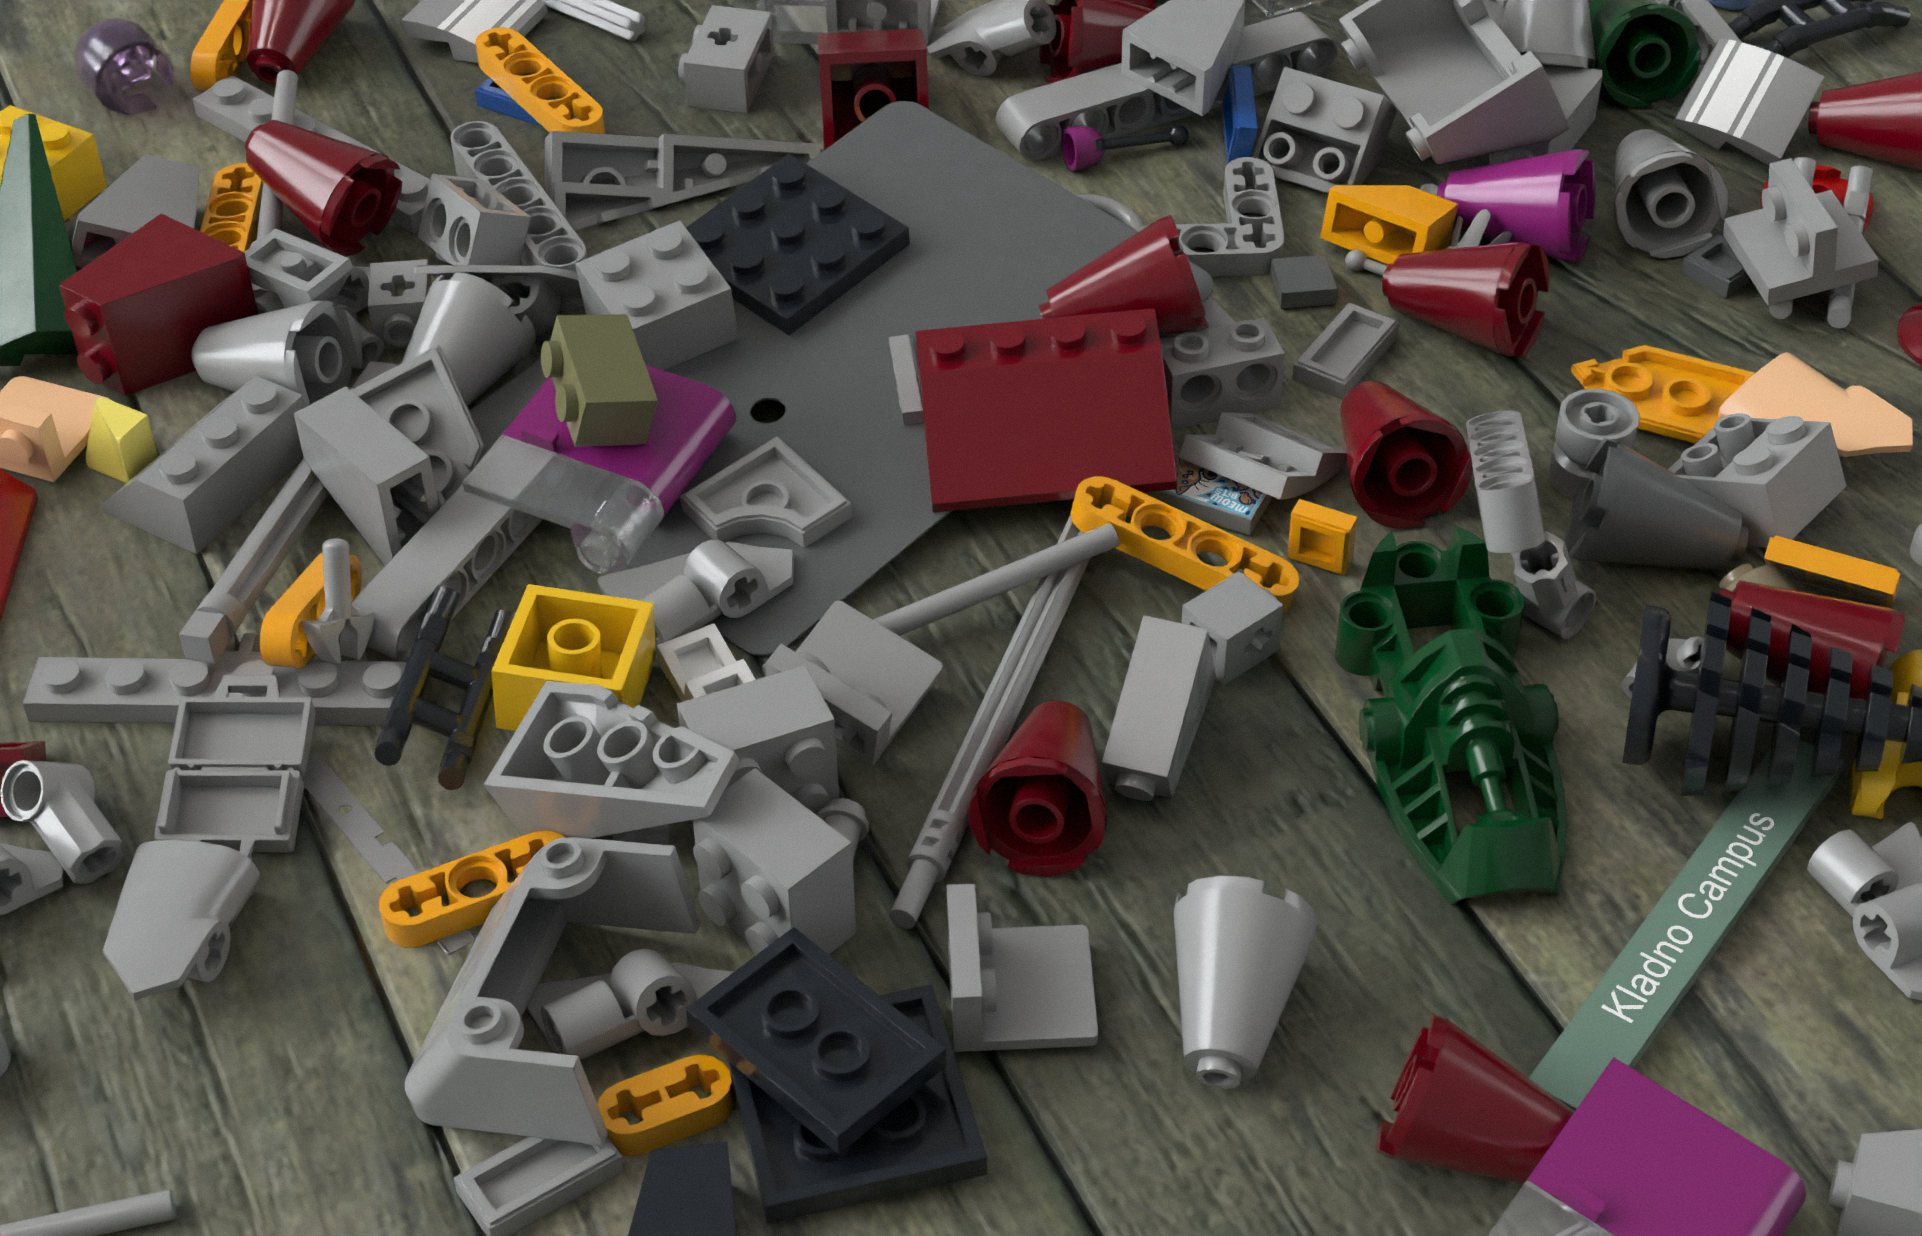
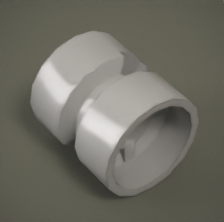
M1593 388L1582 389L1569 394L1561 402L1555 434L1556 441L1553 447L1548 475L1552 486L1561 495L1574 501L1577 489L1585 490L1590 477L1596 474L1585 469L1592 453L1602 439L1606 438L1620 442L1633 450L1640 415L1636 406L1628 398L1614 391Z

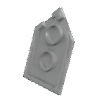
M439 345L351 390L430 456L439 508L479 468L486 451V446Z

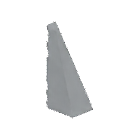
M551 131L545 138L544 191L574 231L749 183L788 154L793 155L804 163H808L821 153V144L662 134L657 138Z

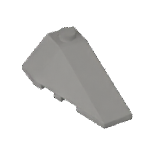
M546 681L485 781L484 786L521 836L547 830L557 832L566 838H596L711 816L740 763V759L734 751L683 726L673 728L659 721L651 710L641 705L633 708L619 701L612 691L600 685Z

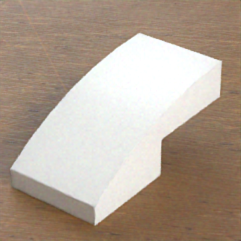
M715 623L656 645V660L682 702L756 680L744 659L735 660Z

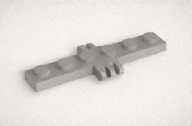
M244 633L239 650L235 651V637L233 635L215 663L189 659L38 657L22 704L28 721L176 723L180 698L213 697L223 675H276L280 697H310L316 711L314 725L383 726L407 662L341 661V664L328 661L309 660L303 668L269 666L264 663L261 656L259 634ZM229 693V697H266V693Z

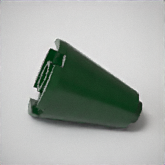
M1594 0L1589 10L1596 55V69L1602 70L1601 84L1615 100L1631 107L1653 106L1650 102L1660 100L1666 96L1670 100L1680 94L1690 84L1700 65L1701 47L1699 46L1697 30L1693 22L1683 12L1654 0Z

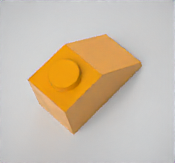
M1334 185L1329 189L1320 239L1351 251L1354 249L1361 250L1369 258L1388 265L1393 264L1401 254L1444 250L1449 247L1458 204L1409 185Z

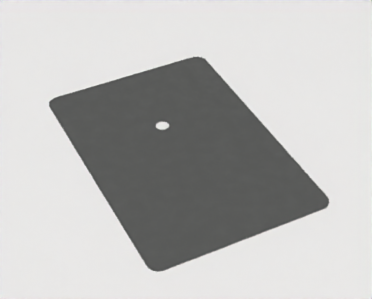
M898 101L884 106L806 163L909 227L910 244L789 336L733 299L739 339L664 370L717 389L727 397L736 413L735 424L682 494L773 438L779 437L850 501L852 505L853 517L805 548L787 537L767 533L740 535L726 541L758 547L791 549L795 556L794 581L791 586L747 615L740 618H729L722 614L707 624L715 623L724 638L745 653L753 656H771L781 643L789 647L817 624L835 601L846 600L952 512L932 511L924 422L903 425L889 337L909 334V338L913 340L918 366L915 331L1043 319L1038 305L1049 302L1046 293L1048 288L1138 233L1137 230L915 102ZM1189 261L1202 303H1204L1213 292V279L1208 272ZM541 358L470 410L486 446L482 459L483 462L503 442V432L548 379L543 374ZM763 400L779 401L786 409L783 417L773 423L757 422L751 417L750 413L753 406ZM576 469L575 478L568 492L551 510L630 569L691 553L701 543L713 540L682 511L680 497L659 523H641L629 517L615 503L611 494L609 479L580 469Z

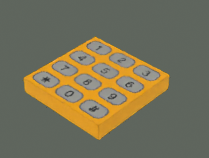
M1777 535L1774 538L1770 537L1764 556L1765 565L1779 566L1790 579L1893 607L1900 580L1898 569Z

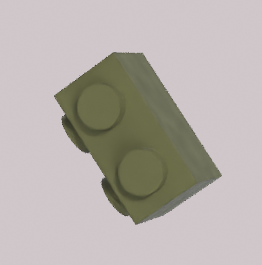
M557 315L551 340L544 341L542 345L541 366L544 376L552 378L556 390L555 406L557 417L560 422L567 423L574 447L646 444L658 404V398L628 315Z

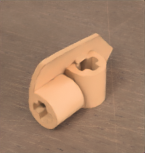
M1789 352L1780 354L1750 377L1723 403L1718 413L1719 419L1730 414L1745 413L1750 418L1779 419L1787 416H1798L1803 421L1830 422L1839 457L1911 452L1913 446L1912 418L1862 386L1852 385L1843 389Z

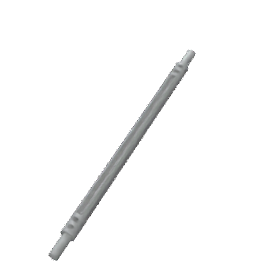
M1071 515L1057 544L1083 534L1072 522ZM1090 558L1040 578L907 859L906 865L909 873L889 913V918L895 925L906 929L914 927L933 884L944 879L969 824L970 800L974 788L1003 750Z

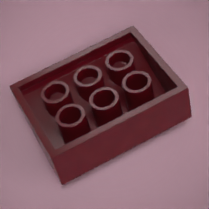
M1155 308L915 331L933 512L1074 499L1078 484L1084 479L1093 476H1103L1117 480L1142 493L1177 489L1164 363Z

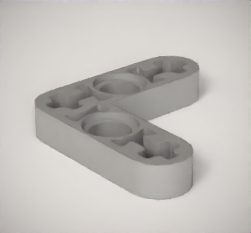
M1237 158L1226 165L1224 173L1223 196L1227 223L1176 224L1180 236L1177 237L1180 249H1183L1184 253H1186L1188 261L1204 269L1211 277L1270 274L1271 259L1283 258L1284 231L1273 169L1266 161L1258 158ZM1246 184H1251L1253 189L1245 190ZM1256 213V214H1261V215H1264V216H1263V217H1247V216H1244V215H1242V214ZM1149 225L1138 226L1133 229L1139 232ZM1261 240V248H1255V244L1252 241ZM1209 248L1215 251L1202 253L1193 251L1191 249Z

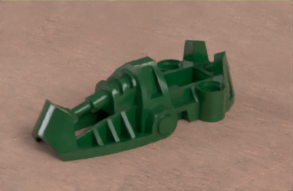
M1456 525L1448 549L1445 551H1441L1436 546L1423 541H1410L1397 546L1392 531L1380 541L1372 553L1360 591L1352 592L1340 604L1335 659L1339 666L1347 672L1361 676H1370L1374 691L1384 692L1385 698L1365 700L1363 709L1359 712V734L1363 744L1362 748L1368 752L1379 792L1393 824L1424 874L1450 905H1457L1484 896L1523 891L1544 892L1546 896L1558 895L1565 861L1567 820L1564 788L1557 756L1553 747L1554 734L1558 730L1559 723L1557 703L1554 701V695L1550 693L1548 686L1544 683L1523 685L1519 671L1512 659L1517 651L1525 606L1523 594L1520 593L1516 586L1509 582L1490 578L1488 550L1485 541ZM1450 625L1451 630L1432 638L1429 643L1419 647L1418 651L1414 652L1407 629ZM1469 770L1473 785L1482 788L1487 814L1479 815L1478 824L1465 825L1458 837L1444 772ZM1504 780L1506 781L1515 812H1511L1510 809L1506 808L1500 784Z

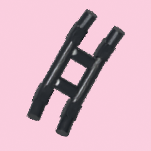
M1761 0L1741 12L1742 15L1728 25L1741 40L1750 33H1756L1764 26L1775 23L1777 19H1780L1788 28L1772 38L1773 41L1762 47V49L1788 58L1797 51L1808 48V45L1865 27L1867 29L1876 26L1904 27L1909 23L1911 14L1908 8L1894 6L1892 3L1885 1ZM1863 1L1868 3L1861 4L1860 8H1857L1850 2ZM1821 6L1832 16L1815 21L1804 11Z
M437 586L420 625L388 714L381 728L374 754L377 761L383 765L391 766L398 763L413 724L449 737L440 763L438 781L445 789L457 790L464 784L477 744V738L493 695L491 670L515 614L506 610H497L495 612L475 666L439 653L460 594L449 587ZM429 677L466 691L459 713L422 699Z

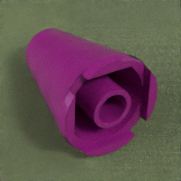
M1567 150L1453 171L1450 173L1447 182L1439 184L1436 196L1458 204L1453 228L1456 226L1458 216H1461L1463 218L1461 230L1467 231L1476 215L1481 210L1487 209L1490 212V220L1482 237L1494 240L1501 233L1509 231L1512 233V236L1508 243L1526 241L1543 247L1546 256L1566 262H1579L1585 255L1590 236L1580 235V231L1585 219H1593L1596 196L1595 168L1593 160H1585L1589 154L1588 150Z

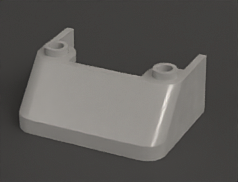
M568 837L549 842L533 856L491 909L407 1074L405 1092L416 1116L421 1121L436 1126L595 1145L604 1144L608 1132L579 1056L518 1049L524 1034L521 1018L567 922L688 934L697 933L700 921L675 846Z

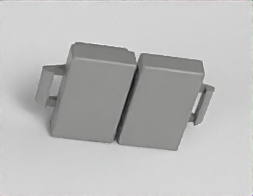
M223 675L213 697H181L168 760L171 770H168L165 776L154 834L155 841L188 840L227 846L238 850L251 861L252 852L292 853L295 847L304 790L302 777H305L307 772L316 715L312 699L310 697H280L276 675ZM229 693H266V697H229Z

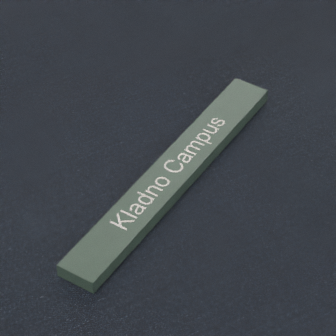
M1799 739L1790 783L1767 788L1771 749L1768 751L1749 777L1747 788L1740 789L1538 1064L1529 1079L1576 1111L1613 1057L1634 1069L1841 775L1845 760L1839 758L1836 772L1833 775L1811 776L1814 746Z

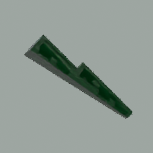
M26 114L14 119L10 132L11 137L1 175L0 366H20L25 355L78 354L72 330L65 320L64 313L66 308L59 284L77 272L35 114Z

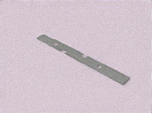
M318 753L309 755L306 776L302 777L304 787L385 884L395 878L401 880L420 873L393 841L384 846L377 841L375 837L385 833V831ZM347 805L351 807V811L347 814L339 813V808ZM442 899L443 907L448 906ZM415 907L408 908L412 916L420 914ZM468 928L454 935L439 940L435 939L447 955L476 940Z

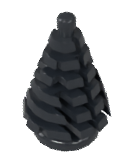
M1711 592L1698 673L1678 671L1669 666L1667 662L1671 615L1665 608L1646 605L1622 763L1643 765L1650 760L1658 716L1667 710L1692 713L1681 796L1703 795L1716 715L1732 717L1723 792L1747 788L1759 721L1774 723L1767 788L1790 783L1799 744L1800 727L1815 730L1811 776L1835 774L1841 751L1842 734L1858 736L1855 772L1878 771L1886 740L1902 742L1900 764L1922 761V688L1914 684L1911 685L1906 705L1891 703L1893 671L1872 664L1867 677L1864 699L1849 697L1853 654L1832 647L1827 657L1822 693L1807 691L1812 634L1792 623L1788 635L1779 687L1764 685L1772 616L1752 606L1746 629L1738 681L1721 679L1732 599L1715 592Z

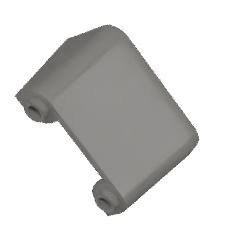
M1368 0L1339 19L1348 37L1346 41L1341 43L1345 54L1357 71L1364 66L1368 69L1411 130L1405 134L1422 161L1431 156L1436 164H1443L1551 141L1570 129L1542 64L1531 51L1524 55L1518 52L1488 14L1482 0Z

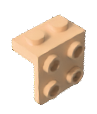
M18 376L11 379L0 391V468L55 482L88 444L94 402L99 397H107L26 376Z

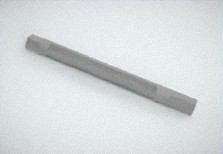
M370 361L350 390L398 365ZM304 458L214 587L205 596L179 633L185 659L216 662L242 624L251 607L328 496V490L308 466Z

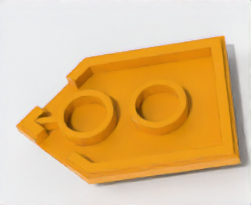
M1647 345L1624 350L1622 358L1600 364L1595 359H1591L1571 366V373L1585 389L1599 388L1610 390L1628 398L1636 406L1640 415L1637 430L1691 444H1696L1714 427L1715 422L1719 420L1718 413L1723 403L1755 374L1754 372Z

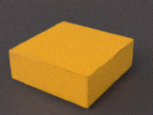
M1299 499L1291 512L1287 558L1345 576L1353 563L1358 517Z

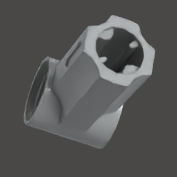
M1546 531L1545 541L1540 545L1510 553L1515 566L1513 573L1516 579L1515 586L1524 596L1525 606L1523 615L1566 640L1576 635L1588 620L1595 605L1596 592L1576 580L1565 542Z
M21 760L15 762L6 771L0 790L1 803L6 814L13 820L32 823L73 883H93L98 877L115 870L125 856V852L120 847L122 840L94 803V780L90 772L83 765Z

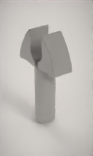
M334 538L325 541L322 545L325 609L320 618L303 621V628L308 642L321 660L341 664V655L355 659L361 658L373 630L375 613L355 609L352 606L349 543L346 540Z

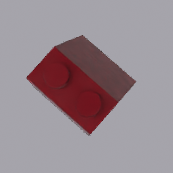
M921 29L817 33L824 150L890 103L911 101L929 109L927 49Z
M162 213L59 284L66 308L64 313L65 320L72 330L79 354L77 362L80 370L91 382L102 384L124 396L197 371L192 362V348L199 334L206 327L258 315L245 253Z

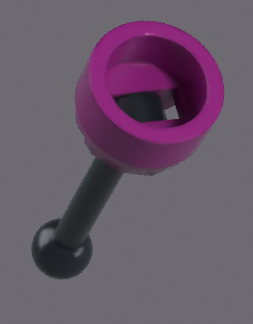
M1177 124L1165 132L1103 139L1102 135L1094 128L1088 126L1065 128L1062 134V153L1065 164L1070 171L1082 170L1095 166L1102 159L1105 150L1170 142L1175 146H1181L1188 140L1189 133L1186 127Z

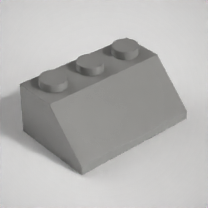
M255 376L219 403L102 504L104 513L198 554L304 458L294 417L295 412L306 407L303 395Z

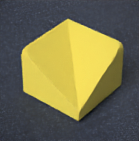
M99 397L94 402L86 450V464L91 470L127 483L158 457L148 415L107 398Z

